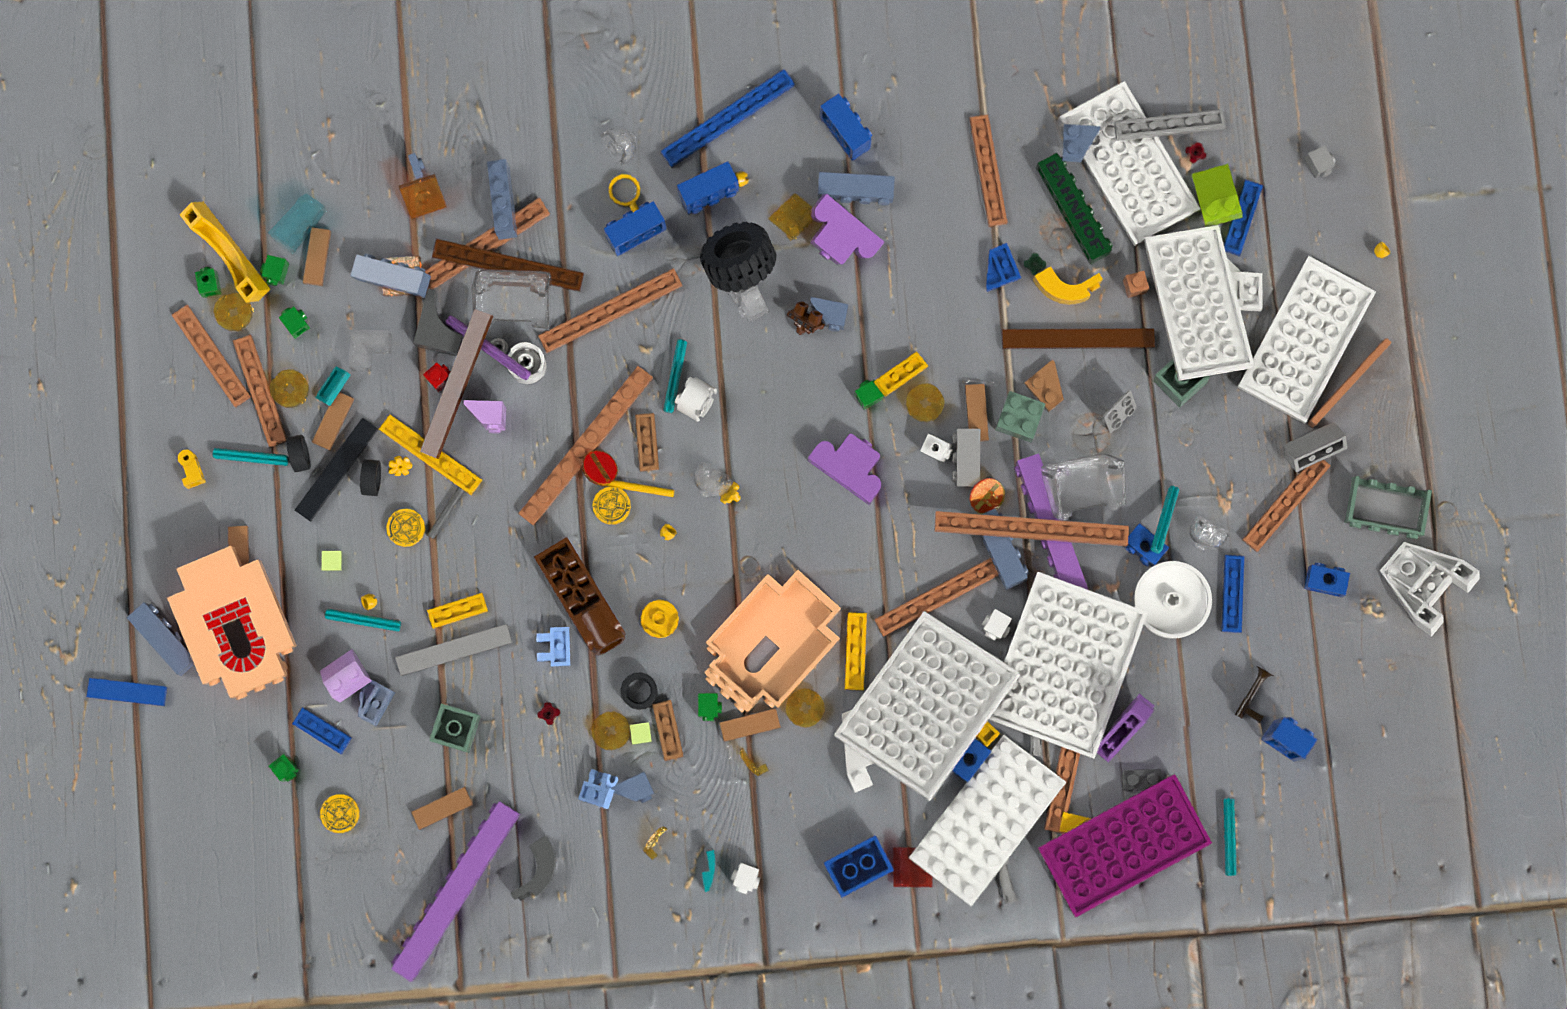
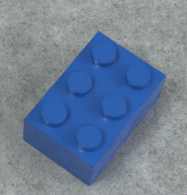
M838 93L820 106V118L851 161L870 150L872 134L867 127L864 128L862 126L859 115L851 111L849 108L850 103L846 97L842 98Z
M727 161L678 184L677 190L687 214L692 213L694 215L701 212L702 208L708 205L711 207L718 204L719 200L725 197L728 199L735 196L736 192L739 191V186L730 163Z
M654 201L651 203L645 202L635 212L629 211L622 216V219L618 221L613 220L606 224L604 232L617 257L666 230L665 220Z
M1291 717L1273 720L1261 738L1262 741L1293 762L1305 759L1318 739L1313 737L1315 734L1309 729H1302L1297 726L1298 722Z
M876 835L823 862L841 898L894 871Z

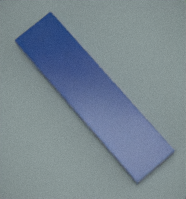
M1245 179L1239 196L1243 218L1231 221L1224 241L1225 252L1236 256L1241 255L1263 185Z
M1224 555L1221 632L1242 633L1245 556Z
M89 678L86 697L165 706L167 687Z

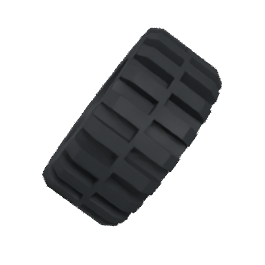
M736 222L732 223L731 226H724L720 231L717 230L712 237L710 236L707 239L706 243L702 246L700 262L710 283L715 288L725 292H739L742 289L744 291L748 290L751 286L755 287L761 280L764 281L767 278V274H770L775 266L776 252L767 231L762 226L752 222L750 224L748 222L740 224Z

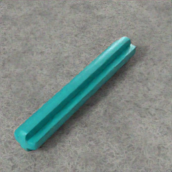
M678 339L676 343L663 411L666 413L674 412L687 347V341Z
M222 448L213 449V458L282 466H287L289 462L287 455Z
M1173 485L1168 488L1151 546V551L1157 554L1163 549L1179 494V488Z
M327 609L325 612V618L328 620L397 632L401 628V622L397 620Z
M1225 798L1223 800L1225 874L1227 876H1235L1237 874L1235 800L1233 798Z

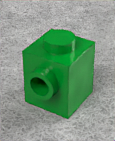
M267 255L266 262L262 264L260 270L266 283L277 286V284L283 285L289 262L284 258Z
M204 267L200 271L195 272L198 292L203 298L222 294L218 272L214 268Z
M294 306L283 310L281 316L278 317L294 339L310 329L305 321L307 316L301 309L297 310Z
M869 380L864 381L859 385L860 388L854 392L863 410L884 399L883 393L874 383L875 380L871 382Z
M698 693V717L702 718V721H714V718H718V713H722V702H718V693Z
M282 754L268 766L281 782L291 781L296 776V772L299 771V768L287 754Z

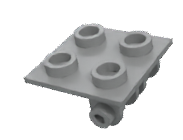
M1130 389L1101 417L1100 424L1104 427L1107 426L1110 434L1122 425V422L1134 413L1137 407Z

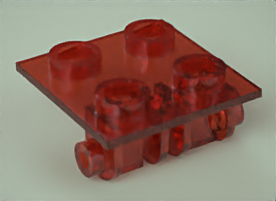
M893 848V887H932V876L909 859L916 848Z

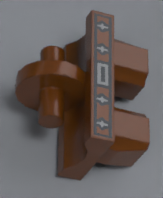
M804 301L797 302L794 309L789 310L786 315L795 321L794 325L797 326L796 333L799 335H803L805 332L807 334L814 333L818 329L822 330L825 325L821 322L823 314L816 310L811 311L810 314L807 313L809 306Z

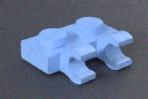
M550 627V633L536 634L537 643L550 642V653H537V662L551 661V667L570 666L569 627Z
M591 769L588 782L584 781L578 800L609 809L614 790L611 788L617 784L618 777Z

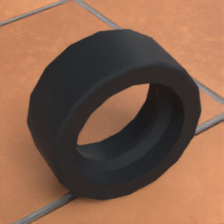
M304 436L287 437V452L293 471L310 470V455Z
M364 459L360 474L361 495L378 496L381 483V463L379 460Z
M641 672L632 673L627 676L622 682L620 689L621 697L625 704L637 710L650 707L655 702L658 694L657 685L653 678ZM635 680H643L650 686V696L644 702H634L628 695V687Z

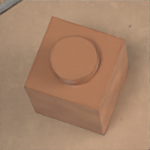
M1144 271L1126 275L1123 279L1128 298L1146 294L1149 290Z

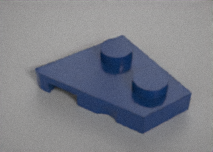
M1007 243L989 250L986 281L987 292L1021 279Z

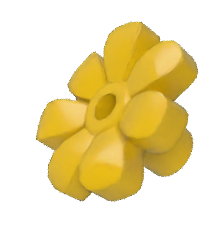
M396 456L394 460L388 462V471L395 476H400L401 473L406 476L409 474L408 469L412 468V462L406 456L403 459L401 456Z
M731 482L729 485L726 484L723 487L724 491L721 493L720 501L724 504L730 503L732 500L738 502L741 498L739 492H737L739 485L735 482Z

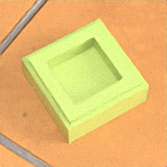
M322 551L321 570L342 571V551Z
M649 722L630 725L632 745L652 742Z

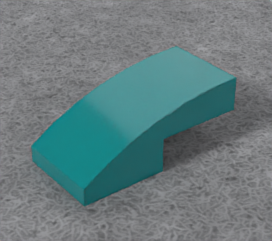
M715 850L706 851L709 871L702 872L705 892L710 891L715 875Z

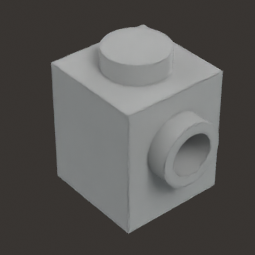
M1325 145L1308 153L1305 157L1315 178L1320 175L1323 178L1331 174V170L1336 162L1333 154L1328 152Z

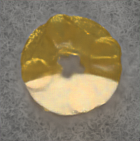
M239 293L223 295L214 306L215 318L217 323L225 330L239 332L251 322L253 307L250 302L246 303ZM235 307L238 308V314L231 317L229 310H234Z
M283 370L272 379L270 394L276 403L282 407L295 408L306 402L309 394V384L305 377L296 370ZM288 384H291L292 387H295V389L290 394L287 391H285V388L288 387Z
M927 383L920 384L908 393L906 408L909 415L917 421H934L943 411L944 397L936 386ZM924 398H927L928 402L931 403L926 408L920 404V401H923Z
M799 689L788 698L786 714L794 725L808 728L816 725L822 719L824 702L815 691ZM802 703H806L807 706L810 705L811 707L807 714H804L799 709L802 707Z
M605 712L599 715L593 722L592 737L595 743L602 749L616 750L622 748L628 742L630 726L627 719L620 713ZM615 726L616 734H611L610 737L607 736L606 728Z

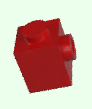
M436 362L423 376L439 393L445 387L451 371L444 364L440 366Z

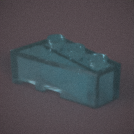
M305 193L297 199L295 205L276 223L268 234L275 243L293 255L309 235L311 228L316 226L327 210L321 203Z

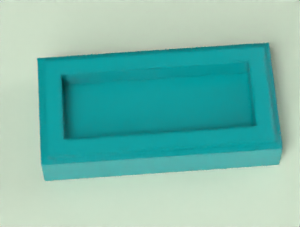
M336 366L315 398L331 406L351 374Z

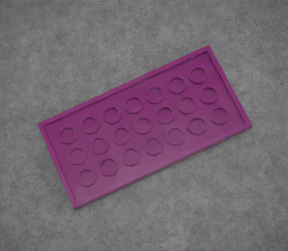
M1172 774L1037 848L1072 914L1076 918L1207 847L1212 842L1177 776Z

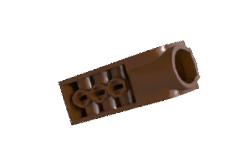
M567 537L534 556L593 655H603L623 643L626 635L625 631Z

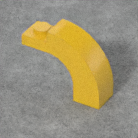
M1050 266L1035 275L1033 281L1047 298L1061 304H1078L1090 298L1089 290L1094 292L1101 287L1100 284L1103 278L1098 273L1081 284L1069 285L1062 282Z

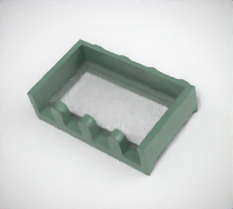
M1359 476L1351 478L1352 483L1344 523H1349V527L1361 529V526H1364L1373 532L1385 530L1387 534L1399 536V533L1406 534V538L1418 539V537L1424 536L1432 490L1422 491L1410 486H1396L1397 484L1380 483L1374 479L1364 480L1359 479Z

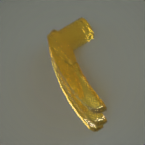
M744 748L740 749V755L744 763L756 776H761V774L769 771L766 764L757 768L748 757Z
M660 827L656 830L645 845L644 853L651 860L658 856L652 848L667 830L666 827Z

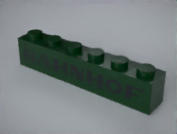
M1057 152L1038 162L1036 169L1091 265L1110 255L1113 246L1109 238H1105L1103 235L1101 223L1099 221L1096 222L1094 219L1092 207L1090 205L1087 206L1084 201L1085 195L1083 191L1075 185L1076 179L1074 175L1066 169V161H1062V156L1060 157Z

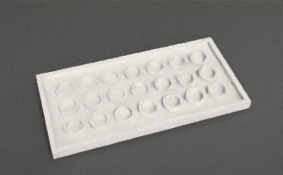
M1124 81L1059 117V120L1063 126L1064 124L1100 126V132L1095 137L1089 150H1087L1083 161L1131 242L1136 246L1142 243L1145 237L1154 236L1200 211V207L1158 137L1116 140L1113 125L1115 121L1146 118Z
M1219 225L1145 237L1144 243L1178 381L1253 368L1254 361Z
M1308 256L1253 357L1254 367L1246 370L1237 388L1305 424L1376 291Z
M1005 735L991 750L990 755L970 781L961 789L909 857L910 860L971 907L1066 784V781Z

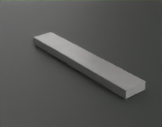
M1222 109L1120 120L1113 123L1117 141L1220 130L1226 127Z
M505 624L395 658L400 676H404L513 642L508 625Z

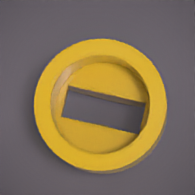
M739 171L734 173L739 187L748 183L749 178H745L748 176L746 172Z
M1382 241L1375 246L1374 254L1378 258H1384L1391 253L1388 246Z
M665 524L660 530V537L664 536V540H671L677 534L674 527L670 524Z
M370 593L361 596V603L366 610H370L377 605V599L374 594Z

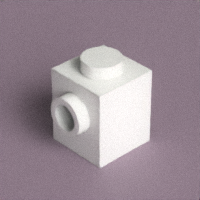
M928 434L920 451L945 462L946 459L950 458L953 449H951L952 444Z
M995 609L991 616L987 615L981 624L985 626L982 631L985 632L987 638L993 641L995 639L1000 640L1001 637L1005 638L1011 629L1008 625L1012 618Z
M740 863L739 869H734L731 881H734L733 886H736V891L747 894L748 891L752 892L753 888L757 889L760 878L757 877L759 869Z

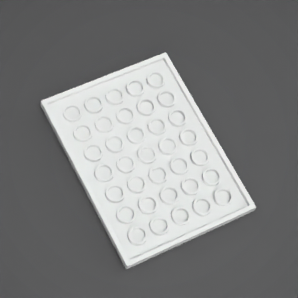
M1037 572L1004 661L1005 664L1018 671L1020 676L992 713L989 720L1095 759L1148 612Z
M924 611L834 736L930 801L1018 679L1020 673Z

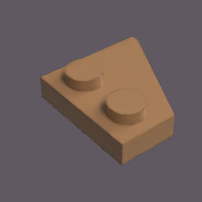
M1051 360L1024 383L1038 401L1046 403L1044 408L1048 413L1064 400L1054 360Z

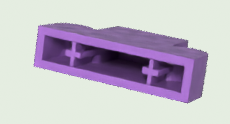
M828 194L822 195L811 210L813 220L818 223H824L811 239V244L820 251L819 254L824 259H830L836 265L844 264L853 251H855L859 258L873 257L884 243L881 238Z
M849 434L837 451H834V446L830 442L823 441L815 447L808 457V462L868 505L872 503L881 489L880 479L875 475H868L879 461L880 454L871 448L872 444L865 439L861 441L855 435Z
M1138 694L1102 737L1097 754L1109 762L1146 723L1154 711V705L1141 694Z

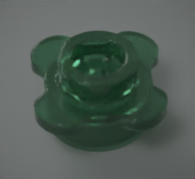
M1033 253L1028 260L1024 261L1023 265L1035 276L1039 270L1046 267V262L1042 260L1039 254Z

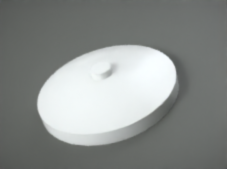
M1167 561L1151 567L1139 579L1134 592V607L1148 612L1143 625L1150 632L1163 638L1177 639L1196 632L1206 622L1212 607V594L1207 580L1196 568L1183 562Z

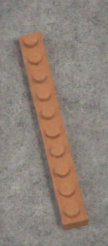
M636 367L518 513L533 526L539 521L584 465L586 455L598 448L652 381L653 377L641 367Z
M936 511L934 532L1128 546L1129 526Z

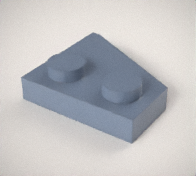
M1064 124L1062 161L1082 162L1087 150H1089L1095 137L1099 134L1100 126Z
M415 153L408 155L424 199L431 197L424 174H427V170L422 159L417 158Z
M372 680L361 689L358 717L377 726L395 692Z

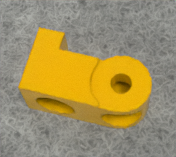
M182 450L177 458L186 474V478L182 479L183 485L190 489L206 483L197 456L190 450Z

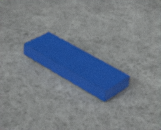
M303 707L292 722L294 726L339 754L344 752L352 739Z

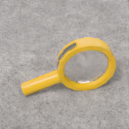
M626 174L618 175L612 179L608 192L614 204L620 207L629 206L633 212L638 210L639 208L635 203L640 197L638 181Z

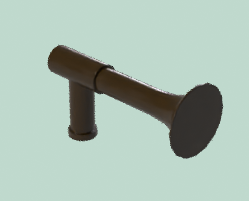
M1257 666L1258 676L1234 715L1242 719L1246 714L1260 723L1264 715L1257 713L1249 708L1262 683L1268 677L1274 675Z

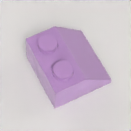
M464 400L467 410L486 430H489V433H500V430L505 431L506 407L502 401Z
M353 649L320 670L325 687L332 698L338 702H342L372 681Z

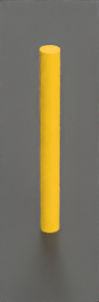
M612 480L610 483L605 484L598 483L601 486L617 487L674 497L675 492L673 489Z

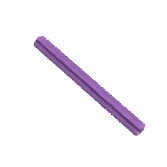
M448 316L445 321L446 325L464 337L468 326L455 317ZM486 339L484 340L481 350L524 380L529 379L531 372Z

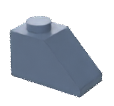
M811 297L810 305L814 310L823 314L821 321L825 324L824 326L835 332L844 330L848 304Z
M645 772L611 788L615 794L636 802L641 801V803L651 800V795L655 794Z

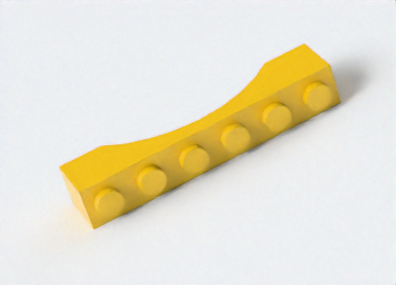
M191 202L179 214L188 227L202 237L222 258L232 275L236 290L246 303L259 301L270 290L269 286L205 202Z

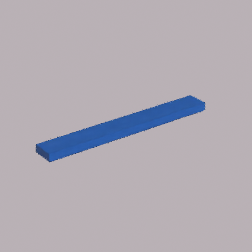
M783 69L661 150V154L672 168L794 87L795 83L786 70Z

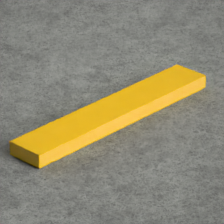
M391 414L380 426L379 430L469 495L472 496L483 481L443 451L439 459L421 453L420 450L425 439Z

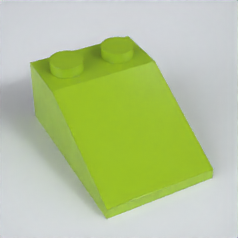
M1228 164L1191 174L1206 227L1243 218Z

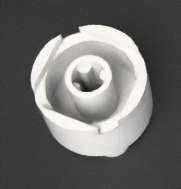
M522 342L512 347L508 356L524 367V361L528 360L530 362L529 366L525 368L531 372L528 380H524L509 370L511 376L517 382L523 384H532L540 380L545 375L547 366L541 349L528 342Z
M689 377L685 383V390L683 393L678 394L675 403L678 404V411L699 422V416L704 417L714 401L711 398L712 394H716L717 389L697 377Z

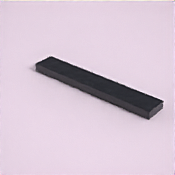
M362 418L294 511L311 522L379 429Z

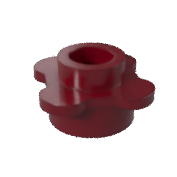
M1200 142L1185 148V153L1188 154L1189 161L1192 164L1207 157V153L1204 152L1203 145Z
M546 702L542 710L537 713L539 719L545 720L547 725L554 724V719L561 712L558 708L555 709L550 702Z

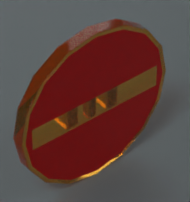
M600 450L590 451L582 460L583 473L590 482L605 486L616 479L618 467L615 460L608 453Z

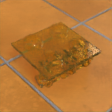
M794 193L768 220L787 234L786 237L790 241L796 240V237L801 233L800 231L804 232V227L808 228V225L814 221L811 216L813 207Z

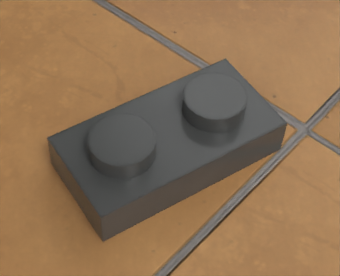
M1161 769L1122 770L1123 790L1146 789L1162 780Z

